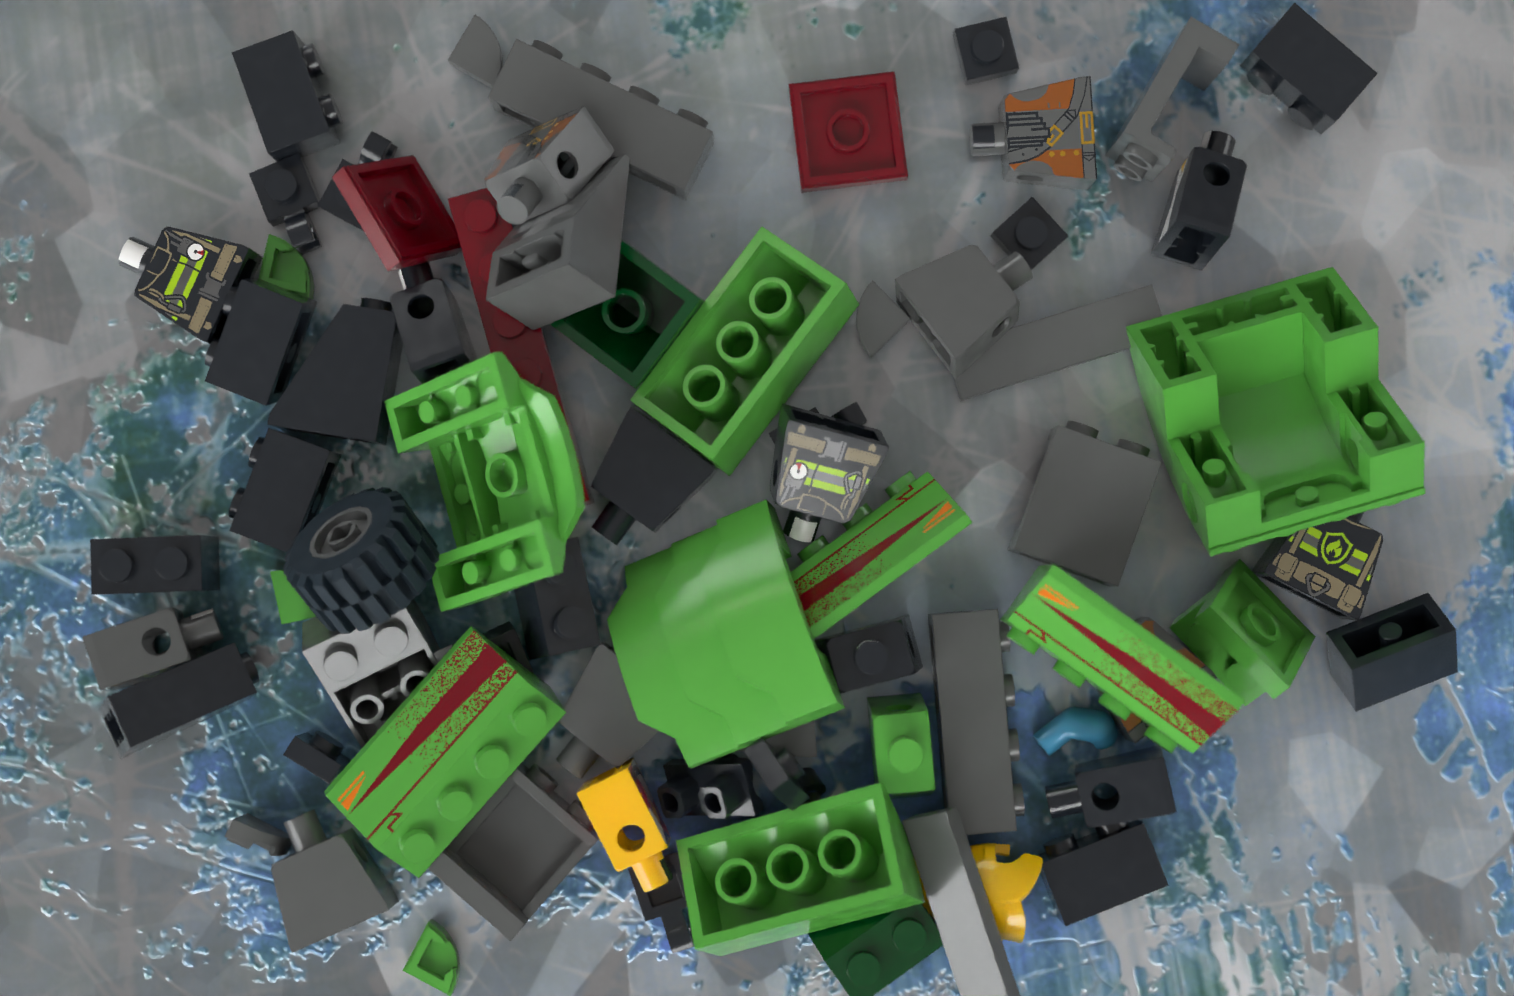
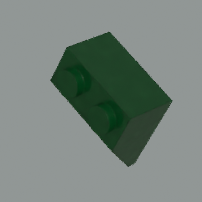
M621 239L615 297L552 322L550 325L637 389L705 300L625 240Z
M922 903L808 933L825 963L849 996H874L943 946L936 922Z

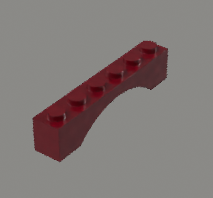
M487 188L448 198L490 353L502 352L520 378L555 396L569 429L576 452L585 506L593 504L595 502L582 455L562 397L543 328L540 327L532 330L486 300L492 253L516 225L507 222L500 216L497 210V201Z

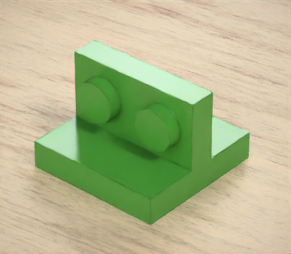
M1241 559L1228 567L1221 575L1215 587L1176 617L1169 627L1228 689L1245 700L1244 706L1265 692L1275 699L1289 689L1316 637Z

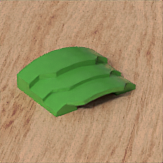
M493 352L384 401L397 452L406 453L430 449L457 548L439 554V560L435 564L436 571L432 577L441 612L466 607L499 596L501 593L529 585V583L562 573L566 541L585 508V501L576 452L569 429L555 396L520 378L502 352Z
M767 499L717 519V525L674 542L670 548L624 566L627 588L607 618L619 667L638 721L675 738L687 766L691 769L748 747L761 737L764 740L845 708L828 657L816 647L786 562V559L792 557L776 509Z

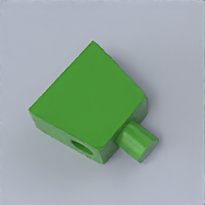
M909 693L867 697L874 784L880 782L884 784L891 799L930 796L935 791L929 714L922 694Z

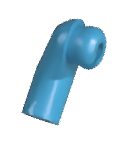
M1072 706L1066 708L1033 734V737L1050 757L1071 739L1090 742L1094 744L1096 749H1107L1116 742L1118 731L1114 726L1113 718L1104 711Z

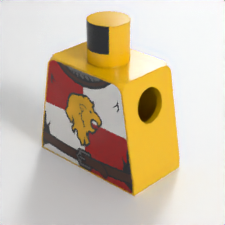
M629 759L618 769L613 767L585 781L578 790L577 795L616 871L619 872L632 866L644 892L654 890L672 880L674 876L662 853L664 849L668 848L671 837L635 759ZM636 825L642 829L645 837L640 840H631L625 835L623 827Z

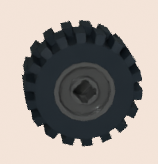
M381 487L377 490L369 488L342 498L314 517L293 540V545L287 551L284 558L286 563L283 566V571L288 582L328 630L351 633L357 629L360 632L390 619L394 614L407 607L416 596L420 595L427 586L425 583L433 577L436 571L435 564L439 560V551L436 549L438 545L399 492L392 491L386 487Z

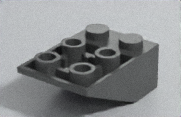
M623 154L604 163L576 197L567 204L529 219L523 224L516 225L492 253L486 295L488 302L530 329L535 330L615 297L630 158L627 155Z
M415 599L390 619L360 632L357 629L351 633H340L338 630L332 632L316 616L302 623V653L361 748L365 746L438 663L434 653L439 651L440 648Z

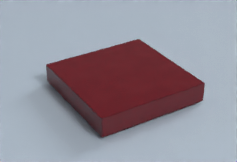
M895 71L788 85L801 193L907 180L908 172Z
M410 155L343 166L332 176L388 272L456 256L462 251L455 224L415 156Z

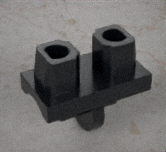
M730 753L692 769L687 766L685 759H671L663 765L667 782L658 787L657 794L662 813L666 818L708 816L709 818L725 819L728 816H756L764 809L762 799L756 794L753 787V765L749 758H739L736 754Z

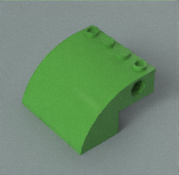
M1333 267L1126 326L1135 374L1157 446L1181 504L1210 557L1224 552H1234L1242 547L1272 538L1289 536L1296 531L1327 522L1340 521L1348 516L1382 506L1395 505L1403 500L1425 494V442L1379 380L1378 326Z

